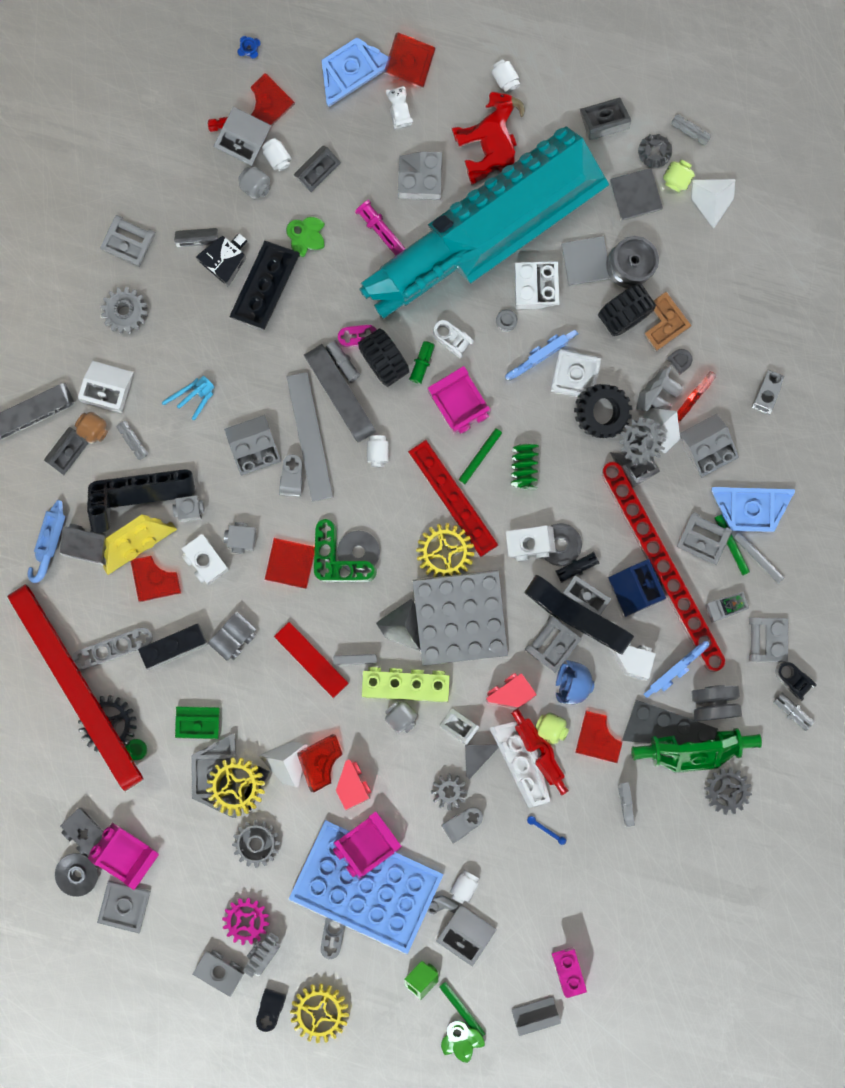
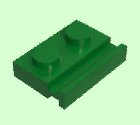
M176 707L175 738L219 739L220 708Z

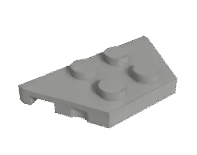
M231 734L191 755L192 799L219 812L221 806L218 808L213 806L217 799L214 801L209 800V797L214 792L208 793L206 791L207 788L213 787V785L207 783V780H214L210 772L218 773V770L215 768L217 764L223 768V760H226L230 765V759L232 757L235 758V734ZM227 774L223 776L220 782V790L227 784ZM234 781L231 790L236 791V782ZM233 794L222 797L226 803L236 804V797ZM234 810V814L229 817L236 818V811Z

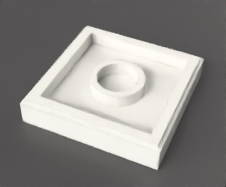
M560 349L551 392L581 398L580 394L582 391H586V388L596 385L601 358Z

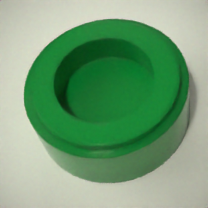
M140 739L130 740V744L125 747L131 758L135 761L143 759L147 754V745Z

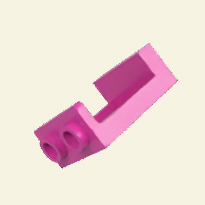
M464 366L427 388L428 393L454 434L457 432L463 434L471 428L470 424L475 421L481 423L489 418L488 414L491 412V409L485 403Z
M375 811L360 825L339 840H336L333 843L335 848L332 850L339 860L343 858L348 864L345 868L352 877L356 876L358 879H361L399 851L402 846Z
M112 822L110 827L104 830L99 843L90 850L88 859L95 866H99L135 890L159 854L153 848Z
M571 947L551 953L564 996L570 998L586 993L587 990L575 949Z

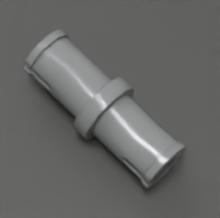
M336 340L325 347L335 361L336 367L341 369L349 382H353L360 376V373L351 363L350 356L343 352Z
M783 692L780 693L778 696L782 701L776 697L773 703L787 714L786 717L788 719H793L804 731H807L809 726L805 722L812 726L815 721L801 710L799 704L795 705Z

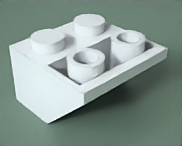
M558 262L515 263L516 309H539L559 305Z
M92 361L83 379L78 399L82 403L122 413L134 372Z
M630 642L623 655L611 649L625 675L645 681L649 679L656 653L651 652L652 648L639 645L638 648L631 647Z

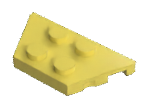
M143 514L105 539L106 549L104 557L106 564L103 565V569L107 575L111 574L176 531V527L172 522L165 524L161 519L150 518Z

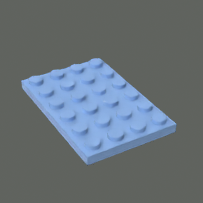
M325 820L289 900L402 953L408 954L444 874L395 853L361 879H358L356 876L352 877L345 868L348 864L343 858L339 860L332 850L335 848L333 843L350 831Z

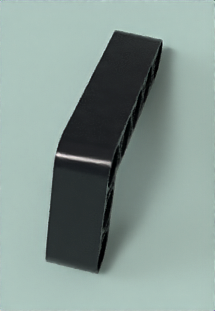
M183 469L98 480L90 483L88 486L87 513L91 531L94 533H104L110 529L112 507L193 496L196 490L192 471Z
M535 575L524 592L552 616L623 655L634 638L625 629L566 597L539 575Z

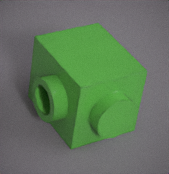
M421 961L404 979L405 987L422 1000L439 982L437 969L430 963L425 964Z

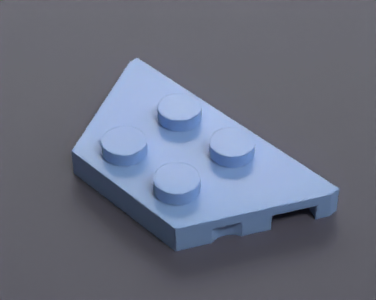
M359 38L353 39L322 59L327 106L330 107L397 64L396 60L381 53L377 48L367 45L366 42Z
M712 487L711 492L728 527L733 531L774 532L795 493V489Z

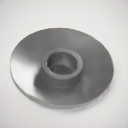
M73 853L63 857L55 869V881L58 887L65 894L73 897L88 894L95 887L98 880L97 867L88 859V856L80 853ZM75 870L81 871V877L75 876Z

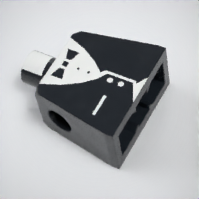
M239 233L231 242L224 236H221L199 253L196 259L228 287L246 260L245 254L240 250L248 241Z

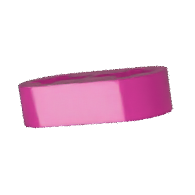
M372 325L345 327L339 331L338 341L343 347H358V342L365 338L359 337V335L366 334V330H370L373 333L377 329ZM345 332H349L351 336L357 335V338H351L349 343H346L345 339H341V337L345 336Z

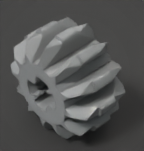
M450 773L447 774L448 781L446 782L442 775L439 776L442 782L441 785L433 782V785L439 788V790H431V794H439L433 801L442 800L439 808L442 809L445 802L448 803V810H451L452 802H454L456 808H459L460 806L456 800L466 801L465 798L460 796V794L468 793V790H460V787H463L466 783L461 782L457 785L456 783L460 778L458 775L455 777L454 782L451 781ZM446 786L447 788L453 786V792L456 794L454 797L446 798V793L443 789Z

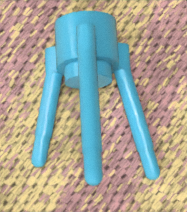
M202 376L200 379L196 378L191 384L168 397L162 404L166 405L192 389L193 391L177 405V408L180 409L196 394L200 398L205 396L192 416V420H195L208 399L213 396L211 391L215 387L205 376Z

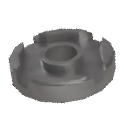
M553 524L551 527H553L554 540H565L567 547L563 551L556 549L555 553H549L550 557L544 559L556 566L569 565L581 553V536L568 524Z
M358 530L346 534L341 539L337 554L339 561H368L375 566L379 560L380 549L378 542L371 534ZM357 546H361L365 550V554L361 558H356L352 554L353 549ZM344 566L345 569L351 572L349 566ZM355 566L356 573H364L370 570L367 566L365 570H357Z

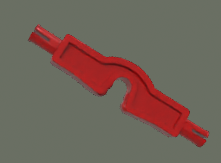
M519 708L511 712L517 722L515 729L520 735L526 750L529 752L537 749L541 750V755L535 761L536 766L545 776L549 785H555L560 795L566 794L569 790L562 781L565 776L554 759V752L550 743L538 735V731L529 718L524 719Z

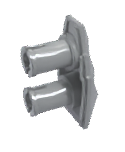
M664 366L648 382L646 387L639 393L636 409L648 411L652 406L656 409L671 410L672 404L658 395L662 389L674 397H678L682 392L683 386L669 378L672 367Z

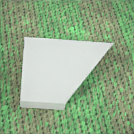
M735 179L692 180V201L714 229L734 199Z
M650 408L642 416L646 420L649 418L659 423V429L665 431L661 435L662 438L666 439L665 442L661 443V446L665 448V450H661L663 453L670 450L681 439L677 411ZM643 427L644 430L651 431L648 427Z
M292 741L258 755L282 784L299 787L308 749L307 744Z

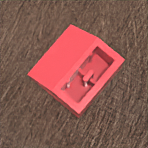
M514 673L505 679L506 685L501 688L497 685L487 692L486 702L492 705L517 709L533 699L537 694L522 673L518 676Z
M350 759L344 764L336 788V792L345 810H349L369 800L368 794L372 793L367 782H362L359 777L362 772L357 762L352 763Z

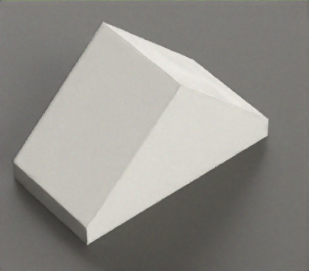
M454 709L450 710L439 725L465 745L469 743L479 729V726Z

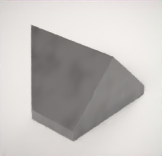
M610 452L614 461L621 466L632 488L660 472L655 462L647 461L646 465L636 464L632 462V459H626L625 453Z
M410 599L376 622L385 638L420 651L416 606L413 600Z

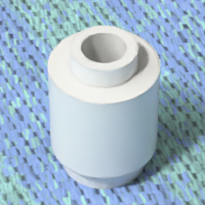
M501 60L493 65L494 69L491 72L501 90L504 89L505 93H509L520 86L519 77L510 61L505 62Z
M274 138L262 146L263 154L273 170L283 171L290 166L291 157L281 141Z
M369 436V441H367V462L371 463L372 467H384V463H388L389 442L386 441V436Z
M464 870L462 875L459 874L450 890V893L453 894L452 899L461 904L464 901L469 903L478 887L477 882L479 878Z

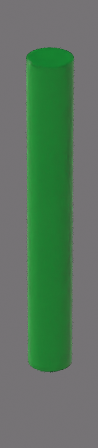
M495 428L459 478L461 483L465 485L501 436L502 432Z
M722 514L714 518L718 526L725 529L728 527ZM731 534L727 545L743 576L750 573Z
M446 982L441 984L439 988L468 1026L478 1030L483 1037L486 1033Z

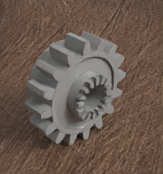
M118 287L116 294L110 291L111 297L109 299L104 297L103 300L106 302V305H101L100 307L101 310L105 311V313L101 314L102 319H107L104 322L105 325L109 326L112 324L111 330L114 332L116 329H119L120 334H123L124 331H128L131 334V329L134 328L139 330L138 325L145 323L142 319L143 316H148V313L143 310L147 307V304L141 303L144 299L143 296L136 297L137 291L134 289L130 293L128 287H125L124 292ZM122 307H129L128 314H119V310Z
M254 820L253 826L246 822L245 829L242 827L238 828L241 832L240 835L233 836L237 839V842L233 843L232 846L238 849L234 852V855L240 854L239 861L246 860V866L248 867L251 863H254L255 868H258L259 862L267 866V859L274 860L272 853H279L275 846L280 845V842L274 839L278 836V833L272 834L271 831L274 827L266 828L265 821L262 822L261 826L258 825L257 820ZM259 838L262 841V847L259 850L252 849L250 844L252 839Z
M270 932L262 943L257 941L253 946L254 948L248 953L247 957L251 960L243 972L251 978L254 974L260 976L279 950L281 945L277 943L279 938Z

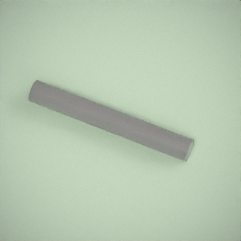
M740 532L733 537L778 584L784 579L778 570Z

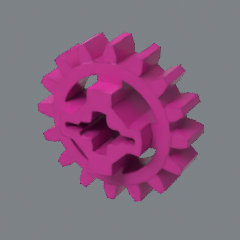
M240 898L238 899V905L233 902L230 903L232 910L225 909L228 917L222 918L223 921H227V925L223 926V929H229L230 932L226 936L233 935L234 943L240 939L241 945H245L246 940L252 945L254 944L253 938L260 941L261 936L259 934L267 933L263 928L270 925L269 922L265 921L269 914H263L262 911L265 909V906L259 908L258 900L252 904L250 898H247L246 903H243V900ZM241 907H250L254 910L248 913L244 912ZM235 914L237 921L236 925L232 927V916ZM254 915V917H252L249 921L250 927L245 925L238 928V926L241 925V922L243 921L241 918L242 916L247 918ZM257 917H260V927L257 930L255 920ZM241 930L248 931L251 936H242L238 932Z

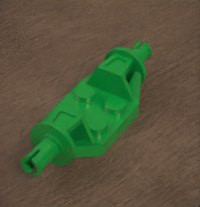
M734 728L733 731H717L715 741L707 740L703 743L686 742L682 745L677 744L675 736L662 738L652 736L650 745L632 746L631 755L633 761L652 758L654 766L662 765L675 773L717 769L733 756L741 758L743 749L761 748L762 739L760 734L741 736L738 728Z

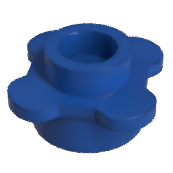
M247 36L241 37L240 48L237 51L238 55L241 57L250 56L251 59L257 58V49L261 44L260 40Z

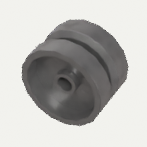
M626 237L610 251L607 257L606 269L609 277L614 283L623 288H630L634 285L645 283L654 275L658 268L659 256L657 249L644 237Z
M718 685L691 691L692 702L696 704L706 703V706L693 710L695 721L742 716L741 705L737 703L727 704V701L736 700L740 697L739 686L725 687V685Z

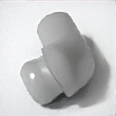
M440 895L432 899L427 912L429 914H436L440 910L447 909L455 913L459 903Z

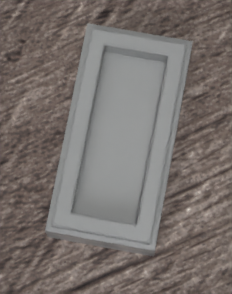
M336 655L333 657V664H377V655Z

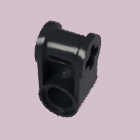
M784 662L776 667V677L800 701L804 700V695L812 687L815 688L817 686L810 677L793 663ZM784 666H788L791 669L789 678L783 677L781 673Z
M265 988L256 1018V1026L259 1030L268 1032L276 1027L285 1003L286 994ZM269 1016V1021L272 1022V1025H267L264 1028V1023L261 1022V1019Z

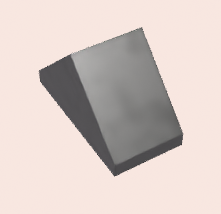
M496 744L465 745L466 777L470 779L499 747Z

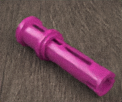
M365 201L355 210V213L365 220L368 228H373L395 256L406 248L382 221V214H378L370 205L371 201Z

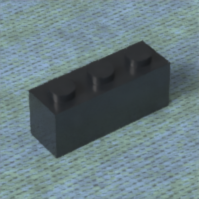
M197 623L141 647L138 651L146 669L151 670L208 645L200 625Z

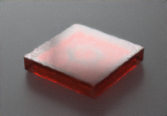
M399 32L396 33L384 73L423 88L435 47Z
M274 538L264 580L307 589L315 547Z

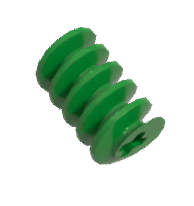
M519 444L512 447V451L518 453L512 456V460L517 462L511 466V468L517 470L511 473V477L516 479L511 481L512 486L520 489H537L532 483L537 482L538 479L532 477V474L538 473V470L533 469L532 466L538 464V461L533 460V457L539 456V453L534 452L533 449L538 448L539 445Z

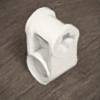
M446 320L438 321L434 326V338L458 358H462L464 350L469 344L474 342L467 334ZM440 326H445L448 328L449 334L440 336L437 329Z

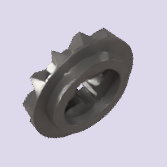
M650 134L639 145V158L648 167H662L669 162L672 156V145L667 138L660 134ZM661 145L659 149L661 154L655 153L649 157L652 151L650 146L657 147Z

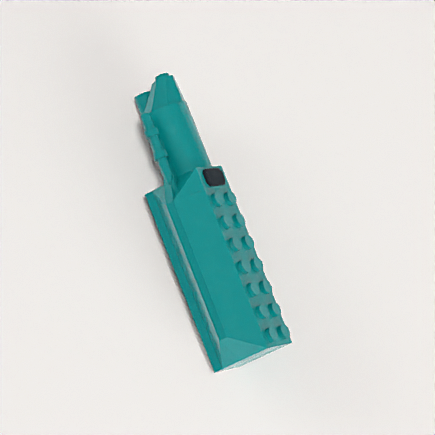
M567 126L560 128L548 140L541 141L531 152L523 154L514 164L503 168L500 174L486 180L483 186L469 192L466 198L452 204L449 210L428 224L431 230L429 233L382 265L379 270L361 282L362 287L359 290L366 299L370 297L371 300H380L374 307L382 319H385L403 305L407 306L455 271L471 284L609 186V183L584 139Z

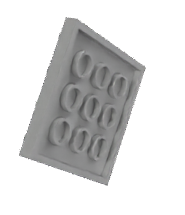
M498 570L413 580L422 666L508 656Z

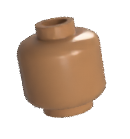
M94 412L83 413L75 423L77 435L90 444L103 441L108 433L106 431V421Z

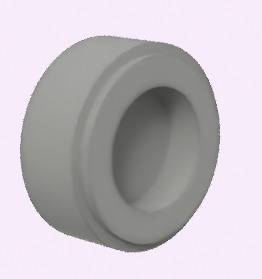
M508 309L500 311L496 317L497 327L504 332L512 331L517 325L516 314Z

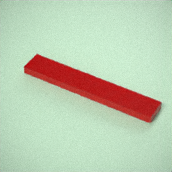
M427 440L408 451L461 530H465V536H470L471 539L469 541L474 545L478 555L483 557L498 546L497 542Z

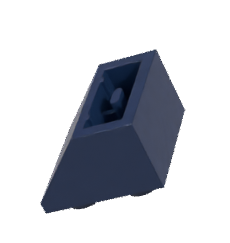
M650 559L608 577L625 617L666 599Z

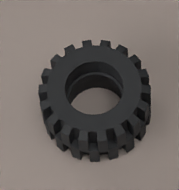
M638 284L613 298L600 310L598 316L611 335L618 336L649 316L654 311L656 304L643 285Z
M379 328L358 342L360 352L383 385L389 387L409 373V367L404 357L384 330Z
M597 384L586 388V391H582L580 394L581 398L575 402L578 406L574 408V412H577L575 420L580 423L578 425L580 429H584L586 434L597 438H612L616 434H621L624 431L625 425H629L628 419L632 418V415L629 414V410H632V405L628 404L630 399L625 397V392L619 390L616 386ZM602 398L607 399L613 407V415L605 424L598 423L593 414L596 402Z

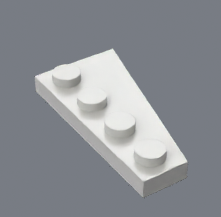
M517 722L491 727V733L528 808L550 803L544 775L535 764L536 759L539 757L537 750L533 752L526 750L520 735L515 729Z

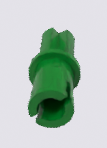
M423 342L417 359H414L415 365L409 377L410 381L422 384L426 369L430 367L429 361L435 348L433 343Z

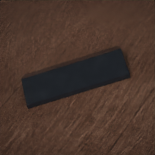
M264 240L229 317L252 328L265 330L300 253Z

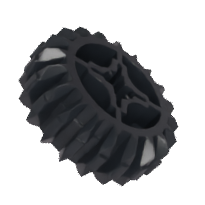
M109 695L107 702H105L104 696H100L99 704L102 708L114 707L121 712L112 717H109L107 714L106 716L109 721L113 720L112 726L115 731L117 724L124 719L125 727L120 739L129 745L130 741L126 737H135L134 733L129 732L130 728L137 729L136 725H131L130 723L137 720L135 716L129 717L134 710L132 708L127 711L125 710L128 706L127 702L120 706L121 698L119 697L113 703V696ZM80 728V733H87L82 737V740L85 741L87 739H90V741L87 743V746H93L94 742L88 734L87 730L85 728ZM95 745L94 751L98 752L99 750Z

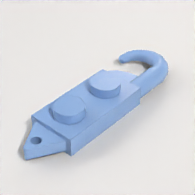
M575 329L566 335L563 334L559 337L556 334L547 341L548 345L543 348L538 346L529 353L531 356L528 357V360L508 372L505 378L512 380L568 345V342L578 335V332Z
M60 500L56 501L49 512L46 511L34 550L36 560L41 563L36 576H33L32 567L28 569V579L32 583H38L45 577L51 557L54 556L57 549L58 539L66 517L63 515V504Z
M704 641L654 682L650 686L651 688L644 693L645 697L648 698L660 689L663 691L667 690L673 684L671 680L676 675L681 678L688 672L687 666L709 647V642Z

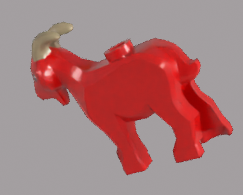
M491 92L489 94L490 102L485 107H495L496 110L475 126L464 129L460 127L452 128L455 141L459 147L480 141L483 152L486 155L479 162L472 160L464 161L471 185L486 178L493 171L499 170L501 173L503 168L514 164V147L517 144L514 135H509L506 122L514 107L519 110L520 117L524 116L525 107L521 100L508 94Z

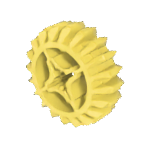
M446 523L445 530H442L441 525L437 524L438 531L435 532L430 527V536L425 532L422 534L427 540L418 541V544L424 547L417 548L416 552L423 553V555L417 557V561H425L420 565L421 569L429 567L426 575H429L432 571L435 572L433 577H438V574L450 576L456 573L458 575L461 574L460 569L464 572L468 571L464 564L472 565V561L467 559V557H474V552H468V549H472L474 545H466V542L471 538L470 536L462 538L465 530L462 529L458 534L456 533L457 525H454L451 531L449 530V523ZM445 535L456 538L461 545H449L446 542ZM438 537L439 548L427 553L429 544ZM442 542H444L447 550L450 549L452 551L448 554L449 563H447L443 555L440 556L439 554L442 552ZM463 552V558L460 563L452 568V556ZM441 559L445 564L446 570L435 567L429 560Z
M232 757L230 765L226 760H223V768L218 764L215 766L218 770L217 774L212 771L210 772L214 780H207V783L213 785V787L207 788L206 791L208 793L214 792L209 797V800L214 801L217 799L213 806L215 808L221 806V813H225L228 809L229 816L234 814V810L237 816H241V809L246 814H249V805L251 808L256 809L257 806L253 802L255 800L262 802V799L257 797L258 793L265 794L264 790L259 789V786H264L265 782L258 781V779L263 777V774H255L259 768L255 765L250 769L252 762L249 760L245 765L243 758H239L236 764L235 758ZM232 770H244L250 777L237 779ZM227 774V784L220 790V782L223 776ZM234 781L241 785L238 787V793L235 790H231ZM252 783V792L245 800L244 791ZM233 794L240 804H228L222 797Z
M322 983L319 984V990H316L315 985L312 984V992L309 993L307 988H303L305 996L303 997L298 993L296 997L300 1002H292V1005L296 1006L297 1010H290V1014H297V1017L292 1018L291 1022L298 1021L299 1023L294 1027V1030L297 1031L302 1028L301 1037L306 1033L310 1034L307 1038L309 1042L313 1036H316V1043H320V1037L323 1036L325 1043L329 1041V1034L333 1039H336L337 1036L334 1031L343 1032L339 1024L347 1025V1022L342 1020V1017H349V1013L342 1012V1010L347 1009L348 1004H340V1002L345 1000V997L336 998L339 993L338 989L333 994L330 993L331 985L324 991ZM316 995L323 996L320 1004L317 1006L304 1004L310 997ZM329 998L337 1007L338 1017L327 1010L326 1006ZM322 1003H324L323 1012L326 1013V1016H321L317 1024H315L317 1018L315 1017L314 1010L321 1008ZM302 1010L312 1016L311 1028L304 1023ZM322 1021L335 1023L328 1030L316 1031L319 1023Z

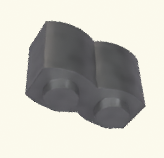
M236 612L208 644L226 661L230 658L234 661L242 652L240 647L244 643L249 644L257 636L254 633L257 629L240 613Z

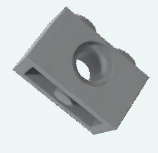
M576 575L563 593L566 597L598 615L602 614L611 600Z
M212 950L211 953L206 951L192 975L230 997L244 975V972L241 971L242 967L233 961L230 964L222 960L224 956L215 950ZM216 966L224 967L226 973L223 978L215 976L214 969Z

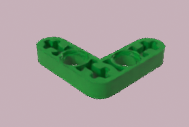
M328 519L320 520L315 528L314 575L322 582L372 581L377 574V570L372 563L368 561H336L337 528ZM326 525L331 528V531H327V538L331 539V541L325 540V533L321 531ZM324 545H329L331 549L327 556H321L320 549ZM320 560H330V563L325 562V567L329 570V573H325V577L320 573L324 569V563L320 562ZM344 566H349L351 570L347 577H341L340 570ZM355 566L357 570H365L367 566L371 573H367L365 577L363 573H356Z

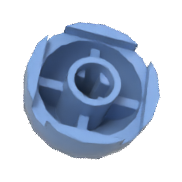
M567 660V664L561 665L557 675L556 686L560 685L559 693H556V698L560 703L578 704L583 702L593 692L594 681L586 666Z

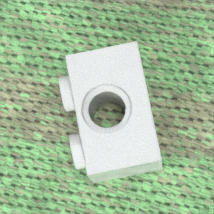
M551 526L506 531L508 555L511 558H516V561L529 560V556L534 555L537 558L550 557L549 553L556 552L554 532ZM533 538L535 546L530 550L527 543Z
M203 534L182 548L184 552L182 558L188 566L193 564L197 570L194 574L201 583L205 581L209 585L229 570ZM202 555L209 557V563L206 566L198 564V559Z

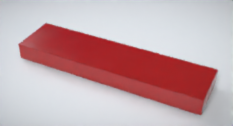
M290 622L274 636L333 699L349 684Z

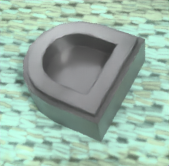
M678 349L666 358L679 375L685 372L693 361L691 353L685 349Z

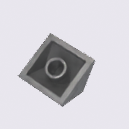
M621 98L580 109L589 141L630 129L631 118Z

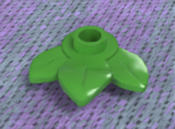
M307 217L303 221L293 220L289 222L286 227V233L291 239L292 250L299 252L300 257H304L307 249L319 250L324 248V239L319 231L324 227L325 223L315 217ZM295 226L300 228V234L294 232Z
M462 1021L451 1022L447 1028V1035L441 1042L444 1055L454 1052L458 1060L465 1063L471 1060L473 1048L485 1046L481 1033L476 1029L468 1028ZM459 1029L462 1034L456 1035L454 1030Z

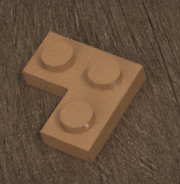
M667 292L654 300L656 307L653 312L660 322L644 333V336L656 352L691 327V324Z

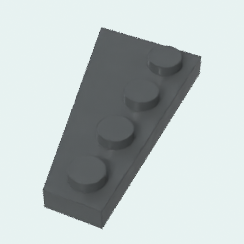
M636 700L622 741L651 743L652 736L657 738L675 736L678 745L686 742L703 743L707 740H714L718 728Z

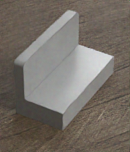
M552 997L512 1009L519 1036L561 1024Z

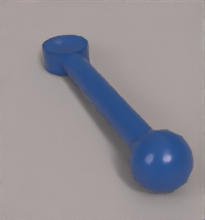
M528 817V824H534L535 826H537L538 828H540L541 830H543L544 832L558 840V843L560 845L566 844L565 837H559L558 835H556L555 833H553L552 831L538 823L535 817Z

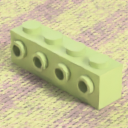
M368 667V671H363L362 698L448 702L450 675H445V671H432V675L424 674V670L414 669L411 670V673H402V669L389 668V672H381V668Z

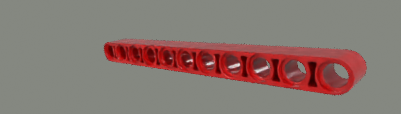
M616 462L607 463L602 470L604 482L646 559H650L660 585L694 648L699 645L698 642L701 637L708 638L710 642L709 647L699 655L705 668L710 672L719 671L725 665V658L621 466ZM608 468H615L618 475L615 478L608 477L606 474ZM619 486L626 487L628 495L624 497L619 496L616 488ZM627 506H636L638 514L634 516L629 515L626 510ZM645 524L648 527V533L644 535L638 533L637 525ZM651 542L657 544L658 552L650 553L647 550V545ZM661 561L666 562L669 566L668 571L660 572L657 564ZM671 580H675L679 584V589L675 592L669 590L667 586ZM681 599L687 600L689 603L688 610H681L678 607V601ZM689 619H697L699 621V628L696 630L691 629L688 625ZM711 656L719 658V667L713 668L710 666L709 658Z
M25 584L9 594L7 597L120 787L123 791H127L143 781L142 774L31 589Z

